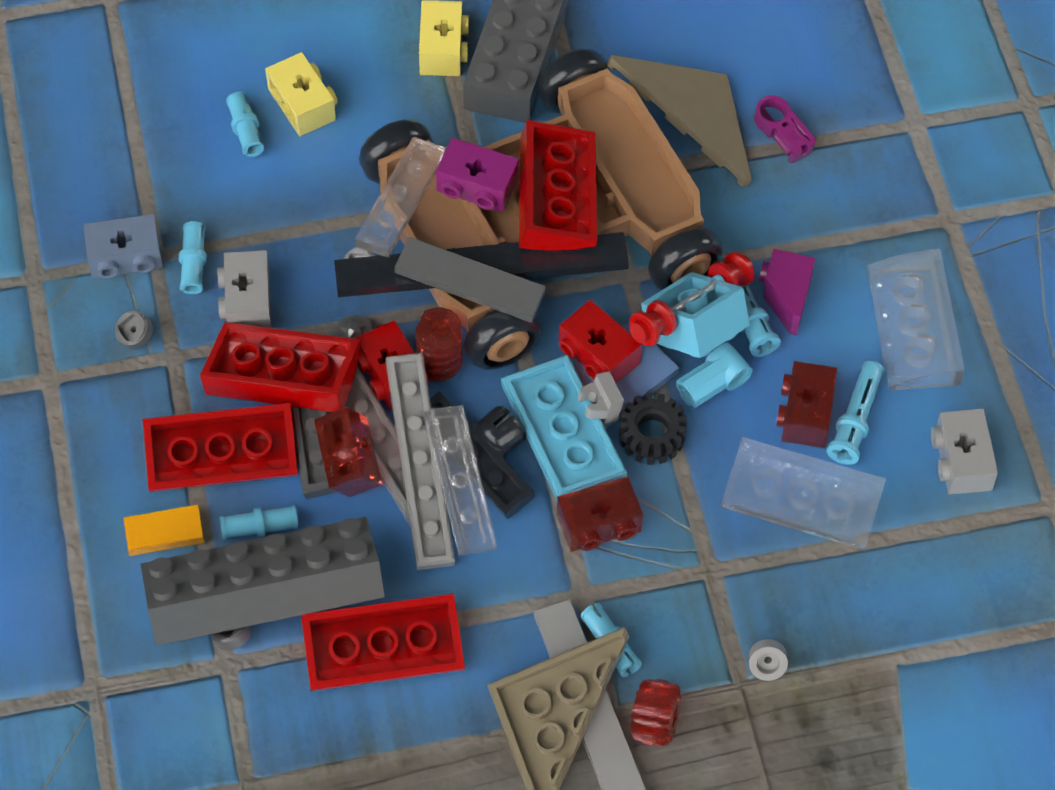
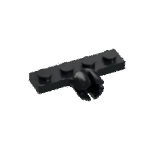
M440 391L430 398L437 445L508 520L535 497L534 491L505 461L507 455L526 439L522 424L515 416L510 417V411L504 406H496L478 422L471 423L464 418Z

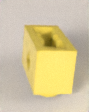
M422 1L419 44L420 75L460 76L461 62H467L468 42H462V35L468 36L469 15H462V1Z
M302 52L265 68L268 90L299 137L336 120L335 105L338 104L337 97L330 86L325 87L322 83L321 74L314 62L309 63Z

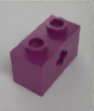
M451 138L436 169V191L443 193L449 198H460L475 203L483 209H494L504 212L519 179V159Z

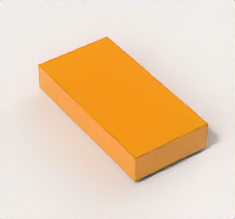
M198 505L123 517L129 556L204 543Z

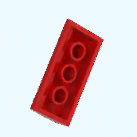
M526 120L520 136L519 248L563 251L596 246L595 132Z
M224 322L202 369L200 379L205 394L210 396L269 404L291 403V407L343 413L353 384L361 342L360 339Z
M291 403L142 419L149 492L298 476Z
M454 594L301 615L311 691L465 670Z

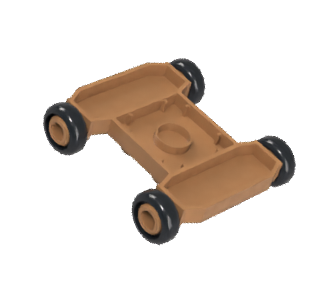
M578 49L557 58L540 76L537 89L545 107L562 115L544 123L593 131L596 134L597 235L624 232L625 237L629 235L647 249L651 257L648 263L650 278L655 286L661 290L690 272L708 277L709 267L716 262H721L723 258L722 243L713 231L703 227L704 219L700 211V190L634 87L613 75L607 66L605 58L595 50ZM399 120L389 123L375 131L361 147L359 155L360 165L369 180L380 184L381 205L404 245L408 237L441 249L519 242V179L504 212L494 209H483L475 203L460 198H449L443 193L436 191V169L444 154L434 147L428 129L415 120ZM522 132L483 148L520 160V136ZM437 288L429 289L442 313L465 327L467 334L464 348L473 365L489 370L511 365L528 354L539 341L542 328L536 315L531 323Z

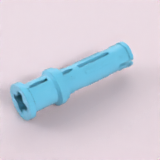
M740 286L744 289L750 324L741 332L746 334L750 342L749 350L751 355L754 357L769 355L780 346L781 340L776 333L772 332L768 323L769 315L767 311L758 306L749 286Z
M869 360L863 362L846 414L839 417L836 422L837 433L834 441L828 445L827 454L838 463L851 465L859 460L860 452L858 449L861 440L867 436L869 431L866 420L880 379L884 374V367L878 362Z

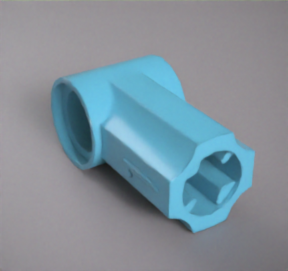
M726 342L716 347L707 356L703 364L676 381V387L683 401L688 406L696 408L724 389L732 391L742 386L752 375L753 369L730 343Z

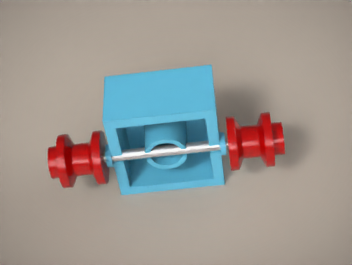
M732 252L725 257L724 263L716 262L709 267L708 277L690 272L641 303L643 311H638L630 317V333L632 337L645 346L650 347L654 344H659L668 349L689 354L692 357L701 358L707 356L713 349L725 341L733 339L736 334L750 326L744 289L740 286H747L754 279V267L751 260L739 252Z

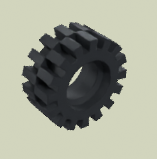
M646 393L644 401H642L640 395L634 397V403L628 402L625 405V412L622 411L620 444L622 447L626 446L625 453L629 457L635 453V461L641 463L642 458L646 457L647 465H653L654 458H658L659 463L663 464L666 463L667 455L672 460L676 457L677 450L681 451L683 448L687 423L686 416H683L684 410L681 406L675 408L676 401L672 398L667 403L664 402V394L659 393L658 399H652V393ZM655 420L663 423L667 428V432L661 437L652 438L640 433L638 427L644 421Z

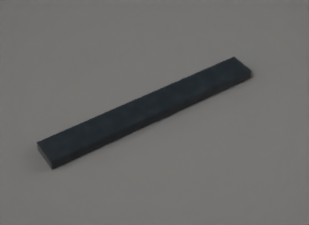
M624 232L598 234L596 246L576 250H531L519 248V242L444 249L524 279L626 270L629 268ZM400 254L334 260L338 298L432 289L435 287L396 274L395 265Z

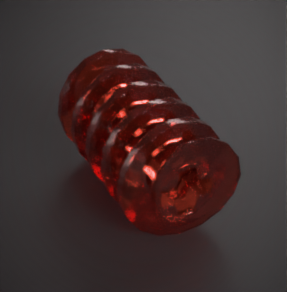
M443 307L424 311L421 321H419L416 327L417 353H423L428 380L436 382L446 381L460 371L463 363L461 321L452 310Z

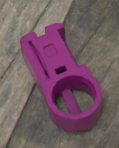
M768 95L758 102L754 113V122L768 138L773 136L774 140L789 156L788 162L795 163L813 151L816 142L815 137L790 109L788 103L783 98L776 95ZM766 107L778 109L784 118L775 122L768 114Z

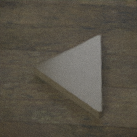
M617 55L610 56L606 63L612 71L618 70L630 81L628 84L633 86L646 102L649 103L651 100L666 113L664 118L684 136L688 133L703 146L701 151L720 168L724 165L733 173L741 187L749 185L752 179L727 74Z
M625 627L487 685L526 790H560L629 639V634Z

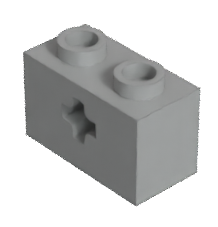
M267 250L224 253V267L217 268L219 289L225 288V297L218 298L220 319H226L228 323L272 328Z
M984 408L940 412L936 427L931 428V441L933 448L939 449L941 459L938 460V475L940 481H946L948 495L992 491L998 470Z

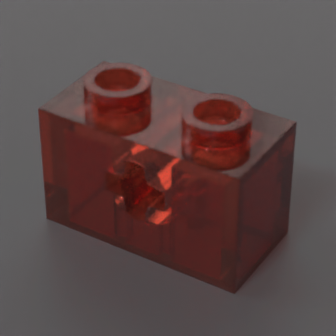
M794 361L791 375L784 374L781 395L788 396L787 405H779L776 427L783 428L781 442L825 448L837 375L836 367Z
M344 407L314 419L329 489L352 497L382 485L367 416Z
M628 476L557 497L556 515L570 552L580 549L582 551H590L599 547L604 542L615 539L620 541L634 537L638 532H642L643 512Z

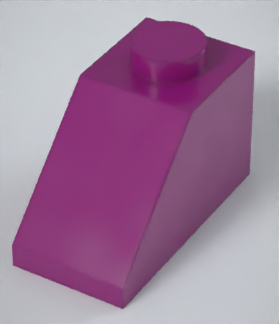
M773 249L770 262L763 261L759 276V282L765 283L763 298L789 334L797 336L812 279L815 258Z

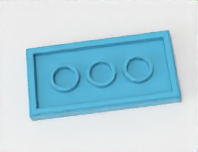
M569 355L501 378V386L517 419L524 428L526 438L558 504L627 479V471L601 419H589L585 415L587 406L593 404L592 401H578L580 389L584 385Z

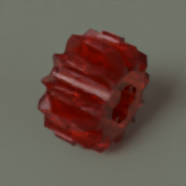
M647 679L640 684L639 690L636 692L631 714L630 729L634 740L654 747L655 745L665 746L672 741L673 735L676 733L679 712L681 710L680 702L682 697L678 685L661 679Z

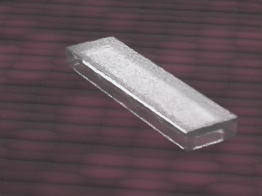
M416 137L412 138L355 238L356 247L389 258L433 180L436 169L445 153V147Z
M463 406L429 409L425 412V417L458 555L493 551L497 548V543Z

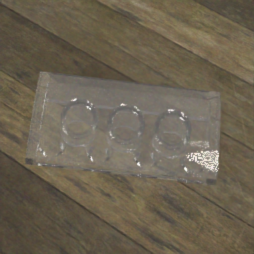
M941 249L901 254L867 265V274L889 390L961 385L965 368Z
M742 437L720 507L865 550L886 478Z

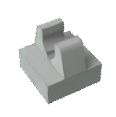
M610 371L596 374L595 380L582 387L578 395L579 402L585 400L593 402V404L587 406L585 412L587 418L601 419L603 424L617 421L624 399Z

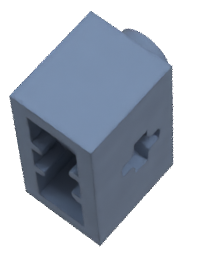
M154 214L83 224L87 260L92 279L100 277L112 278L120 274L134 272L147 273L154 269L163 268Z

